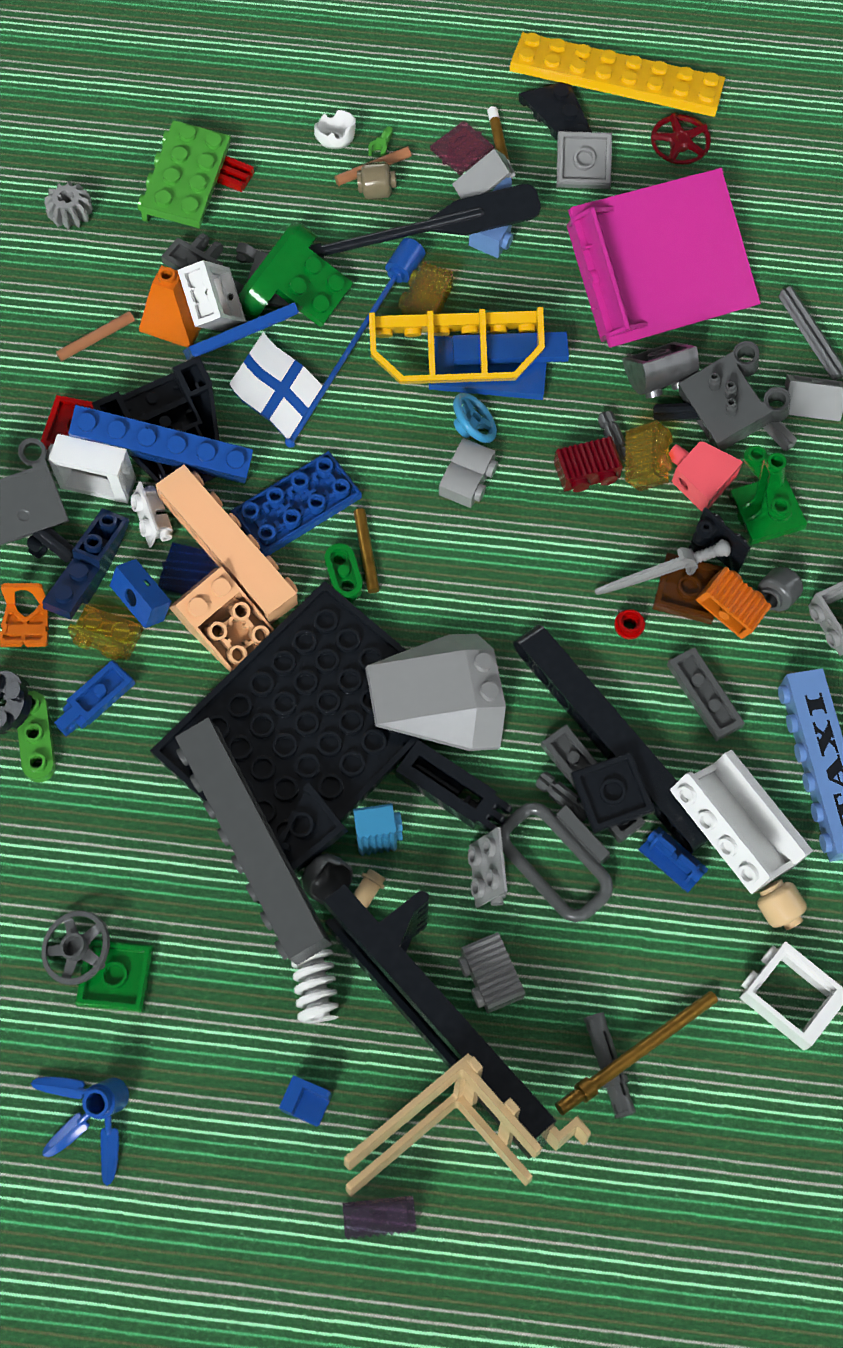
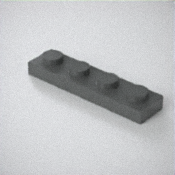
M567 725L541 742L543 750L575 789L571 772L597 763ZM641 817L610 828L608 831L620 844L642 828L646 822Z

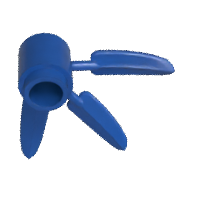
M48 1076L34 1079L31 1085L37 1090L74 1099L83 1098L82 1105L85 1111L84 1115L76 1113L50 1139L43 1149V1156L52 1157L74 1142L89 1128L87 1120L90 1117L105 1119V1128H102L100 1132L101 1171L103 1183L106 1186L111 1184L117 1171L119 1156V1131L117 1128H112L111 1115L124 1109L129 1101V1091L126 1084L118 1078H108L89 1088H84L85 1082L79 1079Z

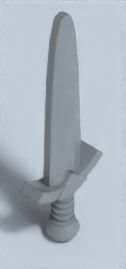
M721 539L716 545L696 552L689 548L680 547L677 550L678 558L601 586L595 590V594L601 595L681 569H686L687 575H693L698 569L697 564L699 562L716 558V556L728 557L731 553V546L728 541Z

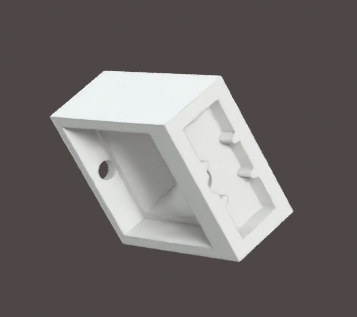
M202 260L178 269L195 327L224 331L246 323L229 267ZM230 294H233L232 300H229Z
M57 434L54 444H50L48 448L47 461L61 489L128 504L136 476L127 449Z
M785 941L778 949L773 945L761 959L765 966L759 973L753 970L741 984L746 990L739 998L804 1051L815 1043L843 1006V987ZM780 961H783L827 997L802 1031L756 994L757 990Z

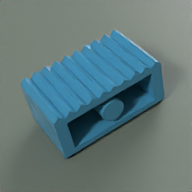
M393 804L353 809L359 854L364 856L365 853L370 855L373 852L376 855L378 851L383 853L384 850L389 852L390 849L395 852L397 841L403 840L401 814L400 812L394 813Z

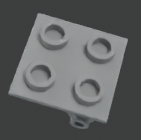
M497 827L469 845L468 863L472 869L471 894L475 899V908H479L488 902L492 906L503 905V899L506 898L507 882L501 827Z

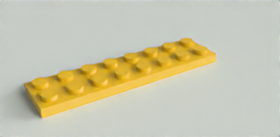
M525 32L521 34L509 70L712 117L716 115L725 81L724 76H719L713 72L705 73L692 70L689 67L669 65L663 61H651L636 55H624L612 50L597 49L586 44L565 42L559 38L552 39L539 36L536 33Z

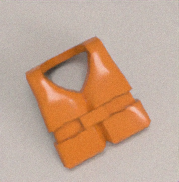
M3 583L1 591L7 604L1 623L0 647H22L23 644L26 647H46L49 639L48 610L43 608L42 601L46 595L42 584ZM19 590L31 592L39 603L35 611L26 617L16 607L15 592Z

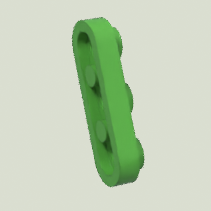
M28 691V695L32 696V702H35V706L30 710L24 723L17 728L21 766L29 780L41 783L49 780L56 770L49 705L41 693ZM32 731H39L37 737L29 738ZM36 760H42L41 766L37 768L32 767Z

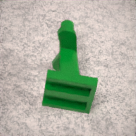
M761 446L747 448L744 452V462L759 480L752 484L731 489L728 497L730 500H734L738 509L737 517L741 525L745 524L750 536L748 539L749 544H757L804 530L807 526V521L785 476L786 458L780 453H773L769 456Z

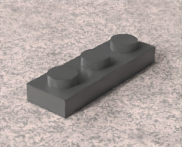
M695 647L668 661L667 667L716 742L743 728L745 722Z

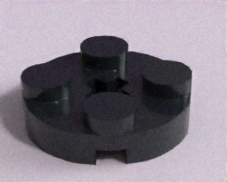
M0 671V700L3 698L6 701L4 706H0V734L8 733L6 731L12 727L17 729L27 719L32 707V696L28 695L27 686L29 684L27 680L10 671Z

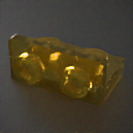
M86 605L76 625L70 624L67 630L73 640L72 642L78 647L86 650L92 647L100 650L101 654L107 658L117 660L119 657L128 661L144 629L141 624Z

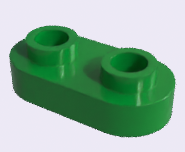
M342 543L333 544L326 550L324 556L331 586L349 602L358 599L363 591V581L353 550L348 545ZM337 559H343L345 563L342 565H337L335 561ZM345 585L353 587L351 591H345L342 588Z

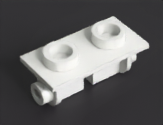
M142 481L138 482L134 494L131 495V507L134 512H137L141 535L146 538L148 547L152 548L155 539L160 538L163 542L172 539L173 528L167 513L156 514V512H164L165 506L159 499L155 486L150 485L144 488Z

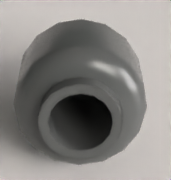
M780 566L773 568L759 582L757 591L764 595L767 603H771L769 610L786 611L802 595L803 583L795 571Z

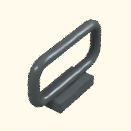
M536 802L526 803L501 824L503 853L564 919L572 922L585 921L593 916L610 899L613 891V882L608 871L602 866L610 858V852L566 805L555 815L543 804ZM530 815L539 816L598 879L600 883L599 892L580 909L571 908L511 843V832Z

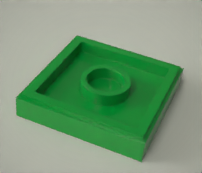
M92 940L89 944V949L98 957H100L103 940ZM110 941L105 967L88 981L79 984L75 1005L82 1008L143 1014L154 947L152 945ZM83 961L80 976L91 970L93 966Z

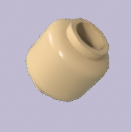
M778 879L759 891L761 896L757 900V905L770 926L774 928L784 926L786 930H790L803 922L801 915L806 911L807 904L794 883L783 882L782 879Z

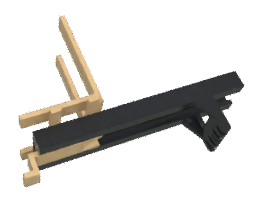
M345 884L323 900L324 907L334 917L325 921L327 930L449 1068V1070L344 1157V1165L347 1169L351 1170L454 1083V1091L450 1097L346 1184V1192L350 1197L455 1108L459 1109L525 1186L532 1181L533 1176L510 1150L512 1141L528 1159L531 1157L536 1158L541 1153L542 1147L547 1143L557 1151L573 1136L582 1145L588 1142L591 1130L578 1116L560 1131L555 1127L556 1119L408 956L407 951L412 938L427 927L429 904L427 892L419 891L380 922L373 917ZM477 1101L498 1123V1135L476 1111Z

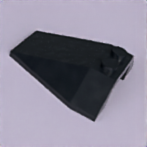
M199 356L172 367L171 374L123 395H120L118 391L92 403L95 410L220 441L212 381ZM130 456L156 484L179 468ZM197 472L204 483L217 478Z

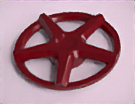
M672 113L670 116L661 119L654 126L651 133V144L655 152L662 159L670 163L685 165L697 162L707 154L711 144V137L706 124L687 115ZM680 121L692 123L697 127L683 130ZM671 122L672 133H657L664 124ZM700 133L704 134L706 140L704 150L692 141ZM656 140L669 142L671 147L669 156L664 155L658 149ZM688 149L698 155L690 160H676L680 152H685Z

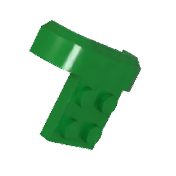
M295 223L287 228L243 287L238 297L243 313L253 320L259 317L276 293L289 304L295 302L298 311L321 328L353 282L309 249L318 236L302 223Z

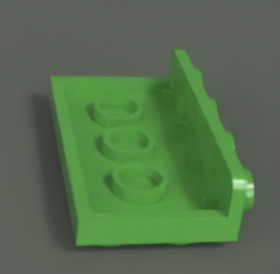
M173 120L170 129L164 132L162 151H157L154 172L148 174L145 195L141 194L138 201V210L141 211L142 221L149 222L150 217L155 216L200 229L229 149L231 136Z

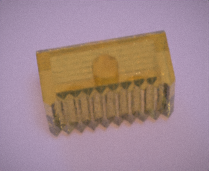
M422 262L419 270H413L410 276V289L408 293L403 292L400 297L398 307L401 308V315L427 314V311H433V314H440L453 288L454 272L452 270L448 271L446 268L443 269L441 266L437 267L431 263Z
M657 420L626 430L625 481L638 491L648 490V488H653L654 486L658 487V485H663L664 483L668 484L669 471L672 470V460L669 456V445L672 444L670 430Z

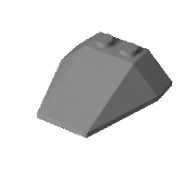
M449 634L366 666L376 727L467 751L498 750L501 747L506 710L505 699L494 648L478 634Z

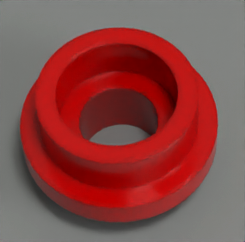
M632 609L624 610L616 616L614 628L622 638L635 639L643 633L645 621L639 612ZM630 622L634 625V628L628 629L624 626V623Z

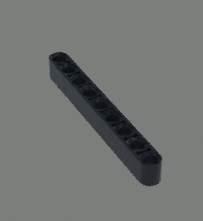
M537 624L513 642V646L518 655L607 759L632 751L655 809L653 814L676 841L691 854L709 841L670 791L678 781L542 625Z

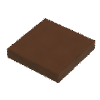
M667 552L664 562L679 556ZM699 562L697 564L698 569L693 575H687L686 569H681L660 576L652 609L711 625L714 616L699 604L696 598L711 578L724 567Z

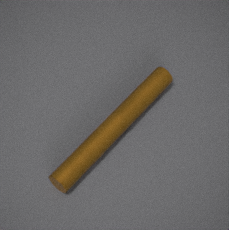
M360 508L354 511L367 590L368 593L373 594L379 592L380 589L365 509Z

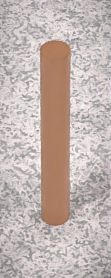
M407 146L367 163L387 162L390 166L411 157V151ZM362 165L335 175L337 185L341 186L357 179V171L361 170Z
M128 311L56 351V354L62 362L131 324L135 319L131 312Z

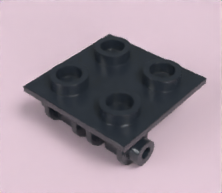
M705 507L693 534L689 549H692L693 552L701 551V549L704 550L716 545L721 539L729 542L731 553L728 557L719 556L717 558L730 570L736 571L739 574L751 547L742 535L734 533L727 527L724 520L718 514L712 513Z

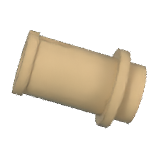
M369 869L367 873H362L363 879L354 892L355 897L366 909L379 889H384L385 887L383 885L385 878L372 869Z

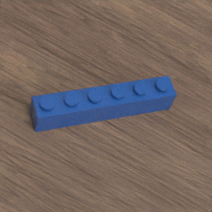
M75 405L68 432L70 437L127 449L130 456L175 467H181L184 464L191 471L245 484L253 453V449L79 405Z

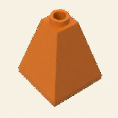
M161 265L151 284L139 331L188 348L194 344L202 328L195 327L178 271Z

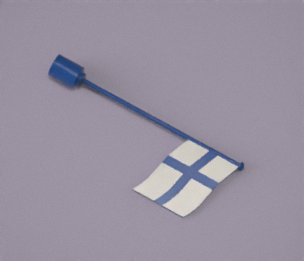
M403 238L385 266L390 280L369 313H376L395 282H409L426 254L422 245L410 238ZM369 313L323 386L302 364L276 347L263 331L229 383L231 389L243 403L274 425L286 438L285 445L287 447H294L296 445L294 441L368 326Z

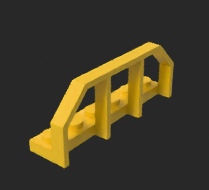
M537 307L536 311L485 312V309H479V313L433 314V311H427V314L375 316V313H369L371 357L400 384L516 381L545 348L543 307ZM518 329L519 333H533L537 329V348L514 372L488 373L486 330H490V334H505L507 330ZM461 331L462 335H476L479 331L481 373L435 375L434 336L450 335V332ZM427 332L429 375L403 376L376 351V337L390 338L393 337V333H404L405 337H419L421 333Z

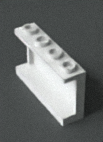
M732 749L724 753L714 764L695 774L693 772L686 773L670 789L671 793L751 894L794 868L813 852L811 847Z

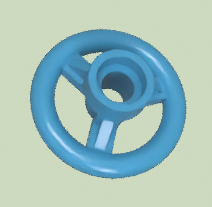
M468 393L457 394L453 401V408L457 417L454 419V426L458 433L465 438L472 436L482 443L492 442L496 438L497 428L489 410L473 395ZM478 429H487L488 434H483Z

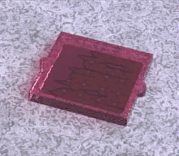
M465 121L461 122L430 146V150L442 160V163L450 166L459 175H462L494 149V146L482 136L480 131L477 132Z

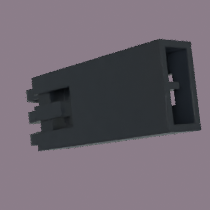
M417 740L395 770L398 779L473 829L478 824L490 832L497 828L495 824L489 821L490 819L499 824H503L506 819L501 813L496 811L497 809L506 814H510L513 810L511 805L496 796L497 791L420 740ZM466 788L481 798V800L477 803L468 795L463 801L458 796Z

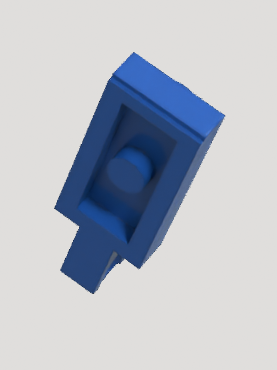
M111 660L66 700L67 704L63 707L65 713L54 722L56 727L67 737L78 726L83 729L90 725L135 685L134 679L114 660Z

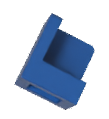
M293 1075L279 1109L281 1112L318 1127L332 1098V1093L327 1089Z

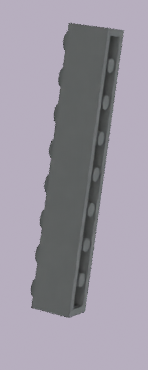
M208 717L177 735L175 738L180 748L176 752L185 766L189 765L194 773L190 775L191 782L199 793L203 791L207 801L203 802V805L212 819L217 818L221 826L217 829V832L225 846H231L235 854L231 857V860L240 874L245 873L249 881L245 887L254 902L259 900L264 910L260 913V917L269 931L274 930L278 938L274 943L281 957L284 960L288 958L298 965L331 946L332 943L219 728Z

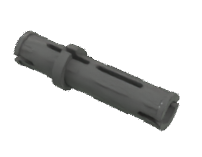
M597 1013L584 1018V1022L589 1032L598 1064L602 1070L617 1059L618 1056L609 1033L604 1013ZM623 1072L603 1086V1090L607 1089L608 1096L610 1097L615 1119L624 1118L636 1113L627 1086L629 1080L627 1074H623Z

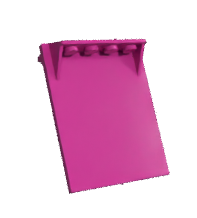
M722 168L573 206L568 210L570 220L567 224V229L601 342L607 341L610 348L761 304Z

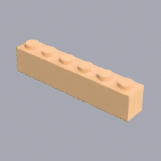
M183 464L155 484L159 499L218 567L222 566L271 625L298 604V588L289 577L285 579L278 572L279 567L271 556L265 557L261 553L257 540L251 534L246 536L240 529L242 526L233 513L227 514L220 498L213 491L209 493L203 487L205 483L196 471L190 472Z

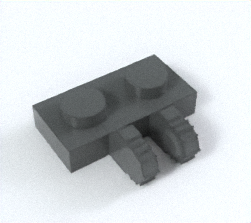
M200 234L191 245L177 237L161 256L162 263L177 271L202 260L223 266L217 259L222 253L224 245L216 241L204 253L203 251L209 243L210 237L208 235Z

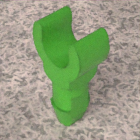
M386 127L381 136L369 144V156H372L376 150L381 151L380 157L387 155L388 143L393 133L392 127Z

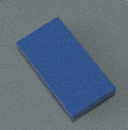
M435 336V375L481 373V365H454L453 337ZM547 362L532 363L516 381L429 383V390L543 400ZM522 363L487 364L488 373L514 372Z
M327 451L230 511L241 523V529L246 535L251 534L260 545L259 550L266 557L360 500L362 493L332 454Z

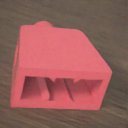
M704 441L699 442L690 453L676 444L666 457L677 465L672 478L673 484L701 512H703L705 507L709 509L738 476L743 464L740 459Z

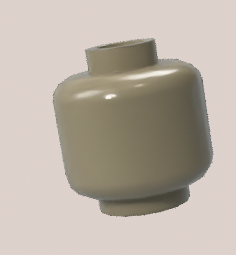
M387 162L364 163L361 170L357 171L359 193H363L364 197L369 200L389 198L392 188H397L396 171H390V166Z

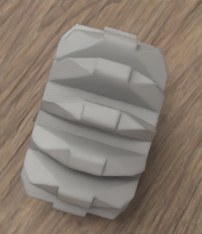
M68 181L64 186L58 183L57 189H49V196L44 197V204L48 218L56 224L57 228L64 225L69 230L71 225H76L79 228L80 222H88V215L92 214L93 209L91 198L87 190L81 187L80 183L73 186Z

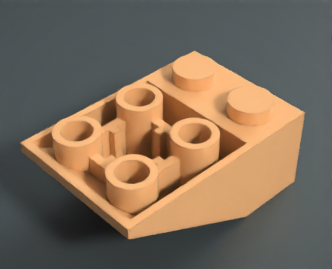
M222 566L213 569L169 607L186 629L229 672L234 670L275 630Z

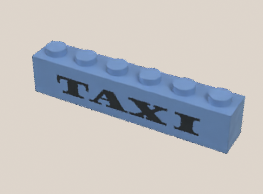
M821 668L786 674L778 687V696L781 704L786 706L788 713L786 716L787 728L790 733H793L796 742L794 745L795 757L798 762L802 763L804 770L802 776L803 786L806 792H810L813 802L811 804V814L813 820L818 822L820 827V846L823 853H827L829 862L843 860V735L824 670Z

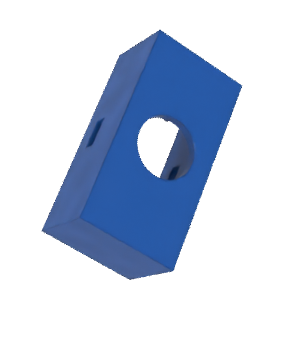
M137 559L116 566L110 587L144 629L163 622L172 601Z

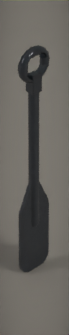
M521 184L456 200L425 221L321 245V243L314 244L309 249L324 259V256L428 231L470 235L535 219L540 214L541 204L536 189L532 185Z

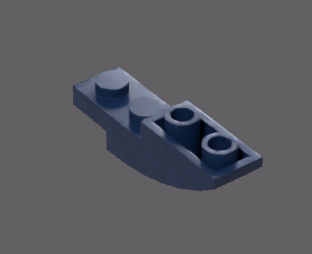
M104 508L100 510L73 548V559L42 601L44 609L71 620L82 603H89L119 549L129 524V518Z

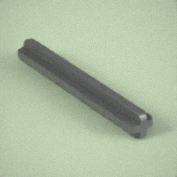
M789 286L782 289L779 299L831 379L838 380L842 378L843 363L794 288Z

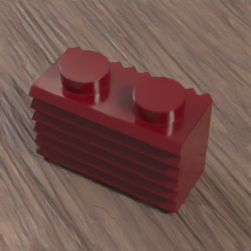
M611 436L562 449L558 448L555 452L554 466L556 467L564 492L569 490L582 492L588 489L590 485L598 483L604 486L610 485L621 476L623 466Z

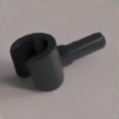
M30 536L28 538L29 553L38 559L42 558L48 548L35 537Z

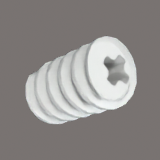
M324 949L298 965L291 961V966L299 969L293 973V980L300 982V984L295 986L294 993L302 996L296 1000V1007L305 1009L297 1014V1020L300 1022L319 1023L339 1018L338 1016L330 1015V1011L339 1007V1003L330 1002L328 999L337 994L336 989L327 988V984L336 980L335 976L325 974V971L334 967V963L324 961L325 957L333 954L330 949Z

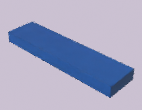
M544 332V351L532 363L568 362L567 332ZM537 333L486 334L487 364L523 363L537 348ZM453 335L454 365H481L479 335Z

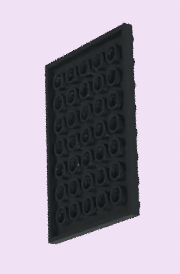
M324 581L159 741L150 752L203 802L207 801L203 791L199 793L191 782L190 775L194 773L189 765L185 766L179 758L176 750L180 746L175 737L209 717L219 728L277 840L282 831L286 829L292 810L296 811L304 794L302 790L308 782L314 787L338 819L343 822L353 812V809H356L406 757L417 740H422V738L375 726L365 668L367 665L404 652L406 649Z

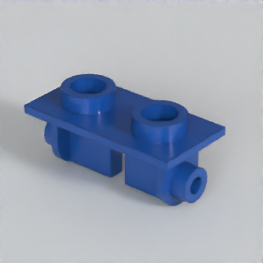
M660 827L654 830L638 849L687 893L709 870Z

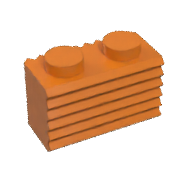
M724 567L716 573L696 598L699 604L740 639L751 634L771 608V603H767L761 592L748 587V584L743 582L742 577L736 571L729 570L728 567Z

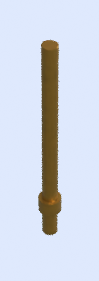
M712 991L707 992L594 1076L583 1078L574 1085L572 1092L555 1103L558 1112L561 1115H565L582 1101L587 1103L597 1096L598 1090L717 1003V996Z

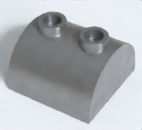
M671 342L622 358L631 386L638 394H645L646 398H655L662 395V388L671 385L672 390L679 389L678 383L699 371L697 347L678 342Z

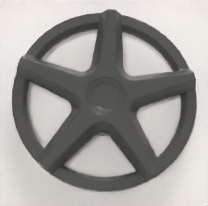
M73 911L56 920L47 931L42 944V962L48 975L64 985L81 984L95 976L99 970L105 967V961L109 953L110 937L106 927L107 924L97 915L88 911ZM73 917H87L96 924L84 934H79ZM64 922L67 935L60 944L47 946L53 931ZM101 932L103 946L100 957H98L89 949V944ZM47 956H63L66 958L61 977L51 969ZM79 960H83L93 966L84 975L71 978Z

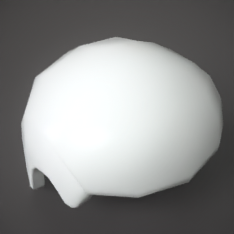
M337 110L333 117H327L326 114H323L319 122L314 125V136L326 148H345L353 141L356 118L344 110Z

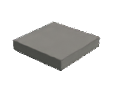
M558 131L556 188L610 189L612 133Z

